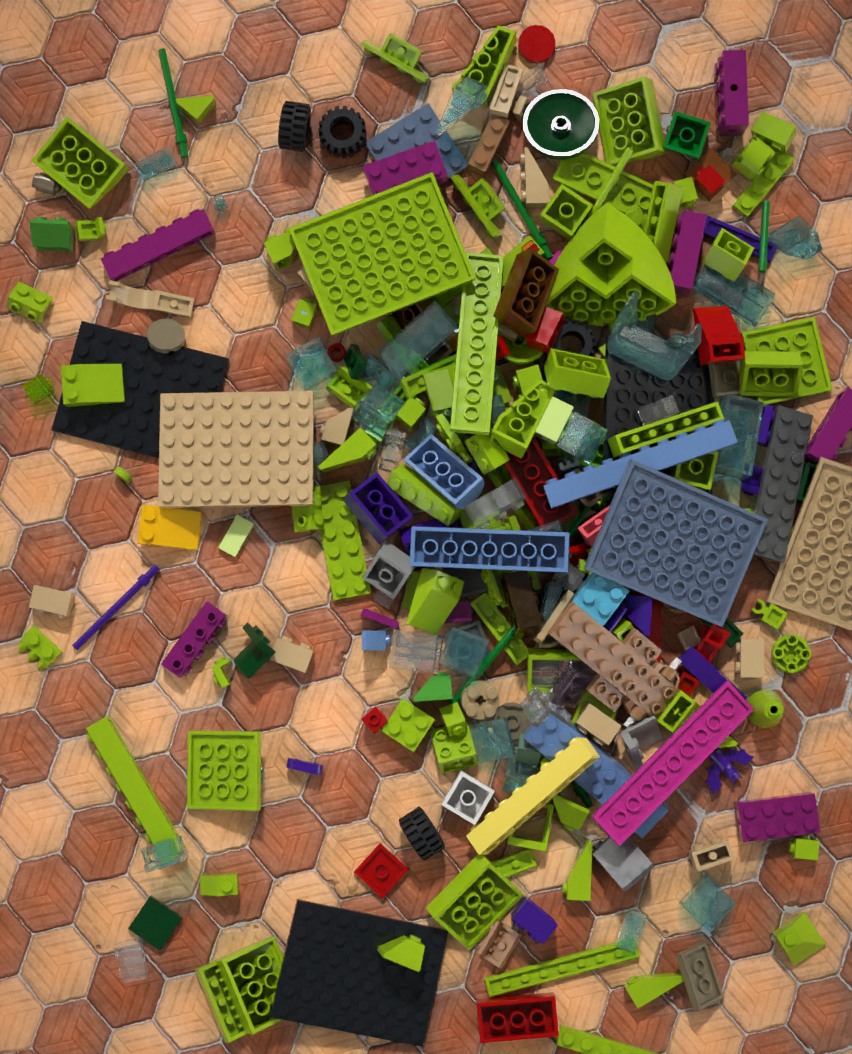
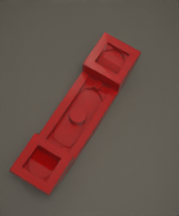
M713 623L696 647V650L711 663L718 650L722 648L729 637L730 632ZM684 667L679 675L678 689L691 697L700 680Z

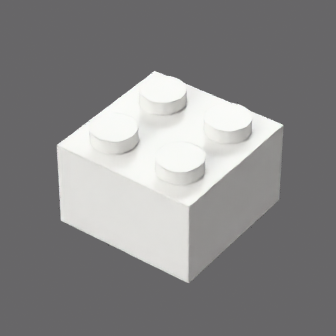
M460 770L441 805L475 825L495 791Z

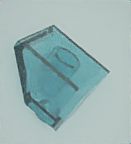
M799 217L794 218L768 234V240L789 256L807 260L822 251L818 233Z

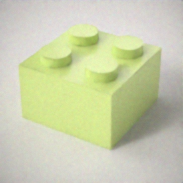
M552 397L533 436L552 445L556 442L560 443L566 432L563 429L565 424L569 425L575 414L572 412L574 407Z

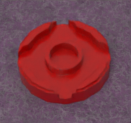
M533 25L522 31L518 41V49L521 56L527 59V61L542 63L552 56L556 41L553 33L548 28L542 25Z

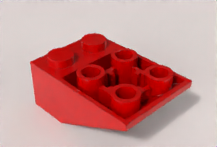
M728 306L693 308L700 365L735 363L745 359L743 339Z

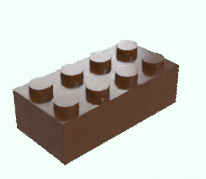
M532 248L517 254L493 316L521 337L535 332L559 269Z

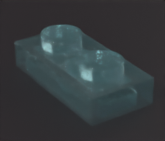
M168 146L135 163L144 182L178 165Z
M628 909L615 947L634 954L647 915Z

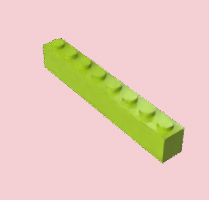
M106 716L87 727V738L91 743H95L98 748L96 750L98 757L101 760L104 759L108 765L106 766L108 774L111 777H115L117 781L115 785L118 791L126 796L127 800L125 802L128 808L136 813V822L140 827L143 826L147 832L145 837L157 849L155 854L158 859L166 863L186 851L185 844L110 716Z

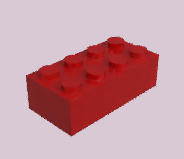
M554 992L476 999L480 1043L559 1036Z

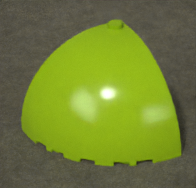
M606 202L578 229L558 257L554 266L559 271L545 307L563 312V316L572 318V322H575V320L589 322L588 325L603 326V323H615V326L630 324V321L633 320L644 321L647 316L659 315L676 304V295L669 269L650 238L629 217Z

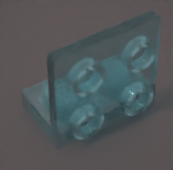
M375 384L371 391L369 390L357 402L351 419L383 439L387 435L391 422L396 418V414L406 402L379 384Z

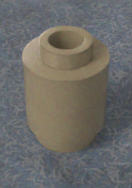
M42 172L40 174L35 173L32 180L33 188L50 195H56L62 187L52 177Z

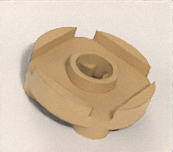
M484 680L470 683L471 685L462 691L460 697L461 706L465 713L471 718L478 720L494 716L500 702L497 689ZM482 695L483 699H485L482 704L475 702Z

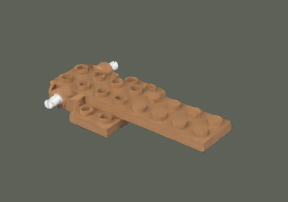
M571 601L547 632L597 673L586 687V690L614 712L622 704L627 713L630 714V717L624 723L626 727H632L636 720L641 722L645 718L655 716L657 719L679 691L678 684L680 678L675 670L682 661L675 657L670 665L657 661L656 659L662 650L634 627L623 642H621Z

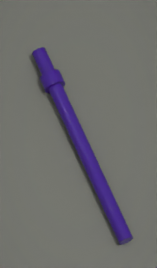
M155 564L145 574L140 575L137 578L138 581L72 646L76 650L80 649L143 586L146 587L151 582L150 579L160 568Z

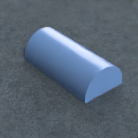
M432 434L403 459L406 464L458 509L466 508L472 504L484 487V479Z

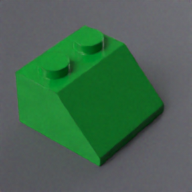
M675 111L663 148L699 159L711 122Z

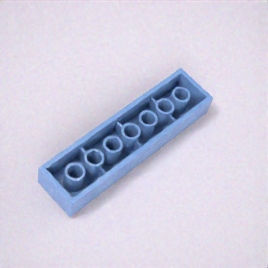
M412 526L410 566L568 573L570 533Z
M549 704L524 732V739L552 761L555 759L554 755L560 750H565L572 739L576 737L587 738L600 757L576 777L574 781L603 805L633 774L589 736L576 729V725ZM664 801L634 832L643 838L668 812L667 803Z

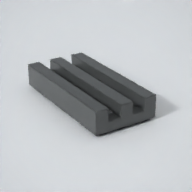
M578 458L573 459L572 462L568 460L564 465L563 462L559 463L556 468L558 475L572 472L575 468H578Z

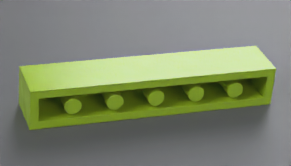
M717 401L617 434L607 441L615 458L621 454L636 451L641 447L657 444L658 441L675 438L678 434L693 432L695 428L704 425L705 427L711 426L713 422L724 419Z

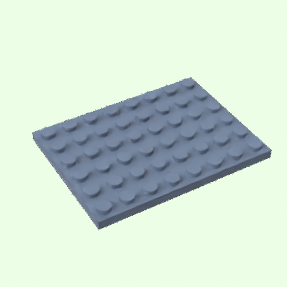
M630 459L583 569L723 627L768 519Z

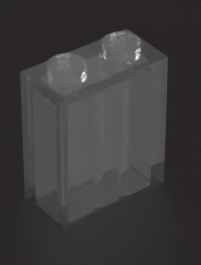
M401 630L393 631L390 637L391 653L388 655L389 668L439 674L443 636Z

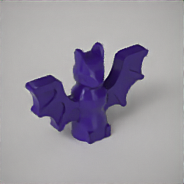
M729 747L728 752L723 754L719 748H716L708 756L713 765L710 768H706L708 772L706 783L710 786L711 792L715 793L722 786L719 780L720 771L724 772L725 776L734 785L736 784L734 782L736 778H743L737 769L732 767L731 761H738L746 765L754 757L748 755L745 749L735 751Z

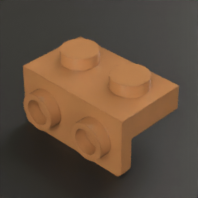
M497 920L490 926L486 939L480 943L477 955L484 957L502 969L520 939L521 934L504 922Z

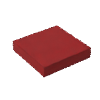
M379 843L357 867L354 873L383 899L409 868L384 845Z

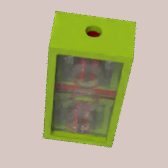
M528 648L527 692L591 694L586 690V687L597 673L567 648Z

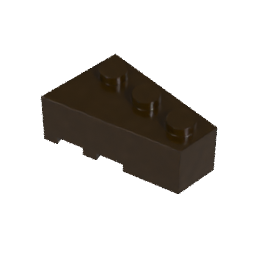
M527 571L504 574L501 583L505 602L508 604L511 616H508L509 621L513 622L516 633L512 634L513 640L535 636L542 626L544 619L542 612L538 611V597L536 593H533L531 587L533 586L532 577L528 575Z

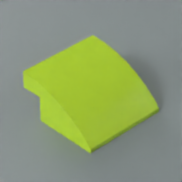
M275 936L243 947L195 969L225 1043H230L246 1034L253 1035L282 1020L270 1017L283 961V955Z

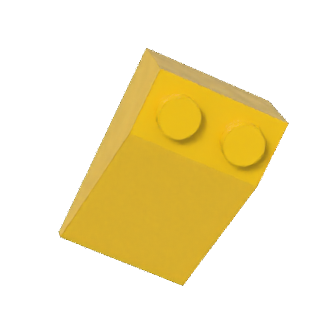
M142 505L137 543L141 545L198 550L202 512Z

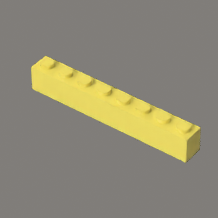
M576 737L572 739L565 750H560L554 755V760L541 766V771L538 774L530 776L523 787L515 789L509 799H505L498 804L499 808L486 814L483 822L474 825L470 829L471 832L466 837L479 855L489 854L600 757L587 738Z

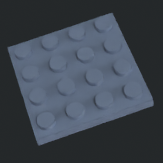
M429 103L365 142V146L374 160L378 161L435 140L448 175V180L451 179V176L457 175L468 168V163Z

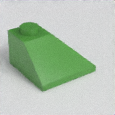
M436 672L435 676L430 677L413 697V702L453 699L451 676H446V672Z

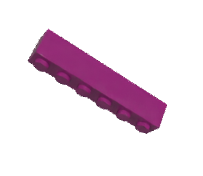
M196 209L189 213L190 216L177 218L171 225L167 227L161 226L151 235H142L138 238V241L126 243L116 252L110 251L101 258V261L111 281L117 282L215 234L204 209Z

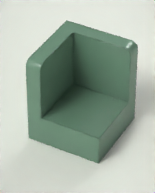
M520 734L515 761L538 765L541 752L535 747L526 746L527 741L524 739V734Z

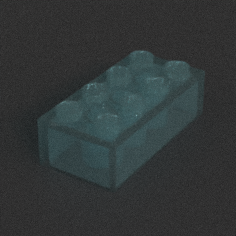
M726 394L720 398L719 406L724 422L730 420L737 443L717 451L719 453L714 473L742 480L752 476L764 402L732 394Z

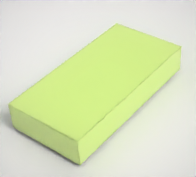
M236 515L218 548L236 557L254 523Z

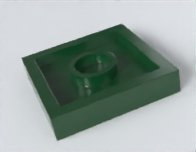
M151 895L128 929L160 951L183 917Z

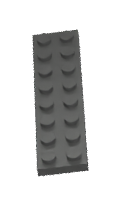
M778 405L775 406V417L771 426V435L754 513L768 519L753 556L785 563L797 502L796 498L805 460L804 453L807 450L813 415Z

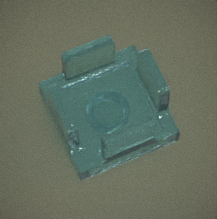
M182 836L175 838L179 852L176 849L173 838L157 842L150 846L149 850L147 846L141 849L146 873L183 862L189 858Z

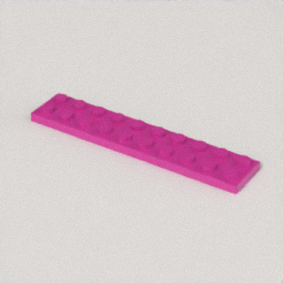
M725 681L591 818L617 846H620L739 726L754 708L729 681Z

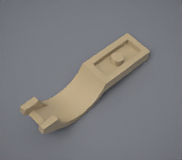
M109 280L111 290L110 295H106V300L132 308L155 310L191 318L194 298L158 290L136 289L123 285L120 282Z

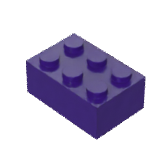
M378 472L352 490L343 500L379 545L414 517Z

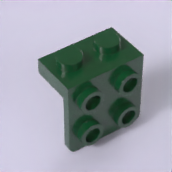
M247 622L243 629L252 641L235 657L234 662L244 676L249 679L276 652L269 644L271 641L264 635V632L257 625L253 627Z

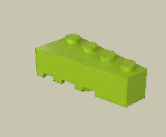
M499 25L484 43L483 48L474 56L471 64L467 69L465 68L461 77L451 87L453 95L484 107H489L504 66L508 63L517 42L516 31Z

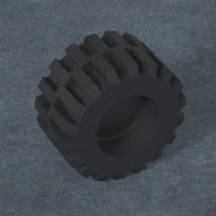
M285 101L283 104L278 130L280 149L299 152L305 150L311 121V108L309 104Z
M336 106L334 111L329 109L327 111L328 114L322 116V121L319 122L318 128L320 142L324 150L327 149V153L330 155L333 153L336 158L339 155L342 158H346V155L352 157L354 152L359 153L361 151L360 148L364 147L366 140V125L364 119L361 118V114L359 112L355 113L353 108L348 110L347 106H343V109H339V106ZM340 124H347L354 130L353 135L347 140H337L332 136L331 132Z
M567 320L563 323L552 349L562 350L560 347L562 338L565 336H575L582 343V351L579 354L592 357L596 348L595 335H592L591 328L588 329L586 327L587 324H580L578 320H575V322Z
M419 806L399 819V825L419 857L424 861L445 848V843L425 811Z

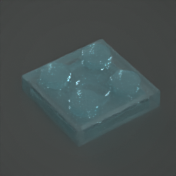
M506 717L469 726L479 764L516 755Z

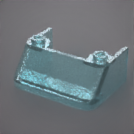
M634 291L618 314L607 342V350L611 354L663 380H671L678 374L701 344L702 325L698 323L689 336L675 333L666 341L635 325L638 320L636 312L638 292Z

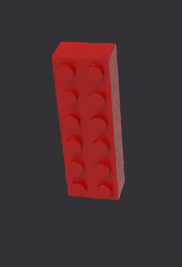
M534 436L522 459L505 451L510 460L503 465L542 532H547L577 515L578 512L572 502L553 509L550 508L543 486L547 485L546 481L557 478Z

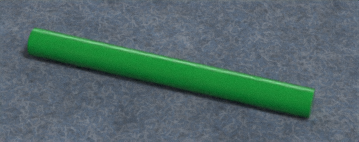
M769 201L762 202L759 273H766Z

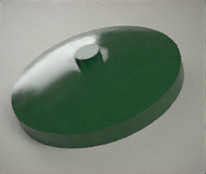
M552 90L539 95L529 104L523 118L524 136L531 148L544 157L556 160L575 158L586 152L595 142L599 130V117L594 105L585 96L571 90Z

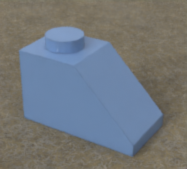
M362 630V650H386V646H390V635H386V631Z

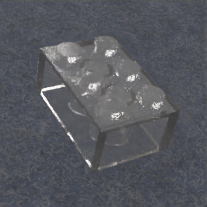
M514 478L466 505L463 508V512L473 529H485L490 526V521L494 519L499 521L508 515L507 512L511 509L515 512L524 507V502L527 498Z

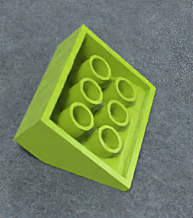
M643 76L593 93L595 108L599 117V128L606 163L612 166L617 165L627 147L634 150L627 163L650 159L667 153V150L663 148L665 140L653 80Z
M69 117L63 120L31 160L89 209L115 187L130 169Z
M478 854L430 902L426 909L442 927L470 951L489 931L490 926L497 920L499 921L524 894L487 857ZM496 877H500V878H501V879H499V880H497V881H494V882L491 880V879L496 878Z

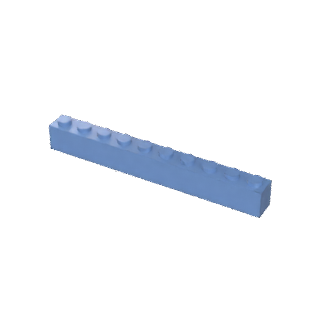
M724 419L712 423L713 426L706 428L705 425L695 428L694 433L689 435L686 432L675 436L676 439L668 441V438L658 441V446L652 448L649 445L638 449L639 452L631 454V452L621 454V459L615 461L612 458L601 462L602 465L594 467V465L583 468L584 472L578 474L575 471L564 475L565 478L557 480V478L546 481L547 485L543 486L550 508L553 509L619 486L630 459L661 471L735 445L737 439L730 420L724 422Z

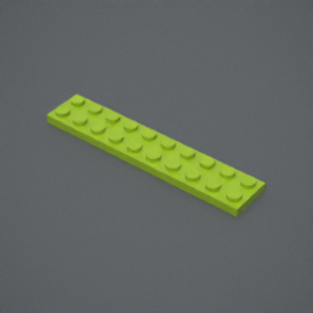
M465 252L476 280L462 285L450 432L489 436L499 321L493 315L501 296L504 256Z

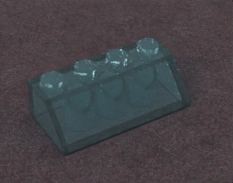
M706 264L693 283V289L697 293L703 294L714 304L728 306L731 314L736 315L746 324L756 327L775 296V293L742 272L734 282L723 277L718 271L708 268Z
M435 300L379 350V353L389 370L400 380L409 376L458 332L459 327Z

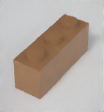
M494 114L491 115L468 162L467 170L485 177L509 128L510 121Z

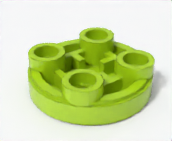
M793 634L778 638L771 649V658L774 665L786 673H796L803 670L809 663L812 655L807 642L800 636Z

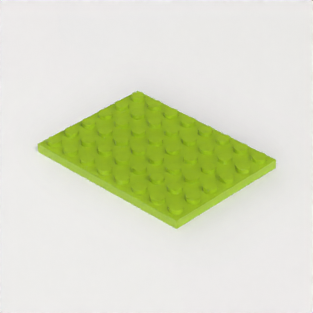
M433 172L289 228L331 336L476 280Z

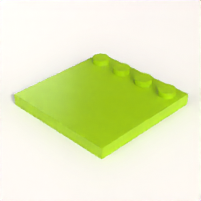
M815 317L741 333L744 351L799 352L803 362L797 396H755L758 407L833 390Z
M188 731L187 809L261 810V731Z

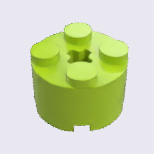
M755 135L749 140L750 144L742 148L731 165L732 168L752 181L762 173L765 163L769 162L775 154L770 146Z

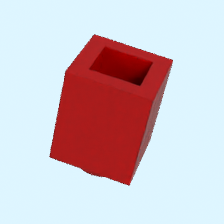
M711 165L707 168L702 167L695 174L694 184L708 198L725 183L722 176Z

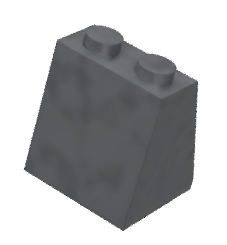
M609 836L604 841L599 840L592 846L594 857L624 892L655 867L630 837L620 846H617Z

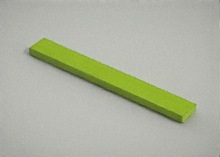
M630 938L487 976L484 979L490 998L640 958L635 938Z

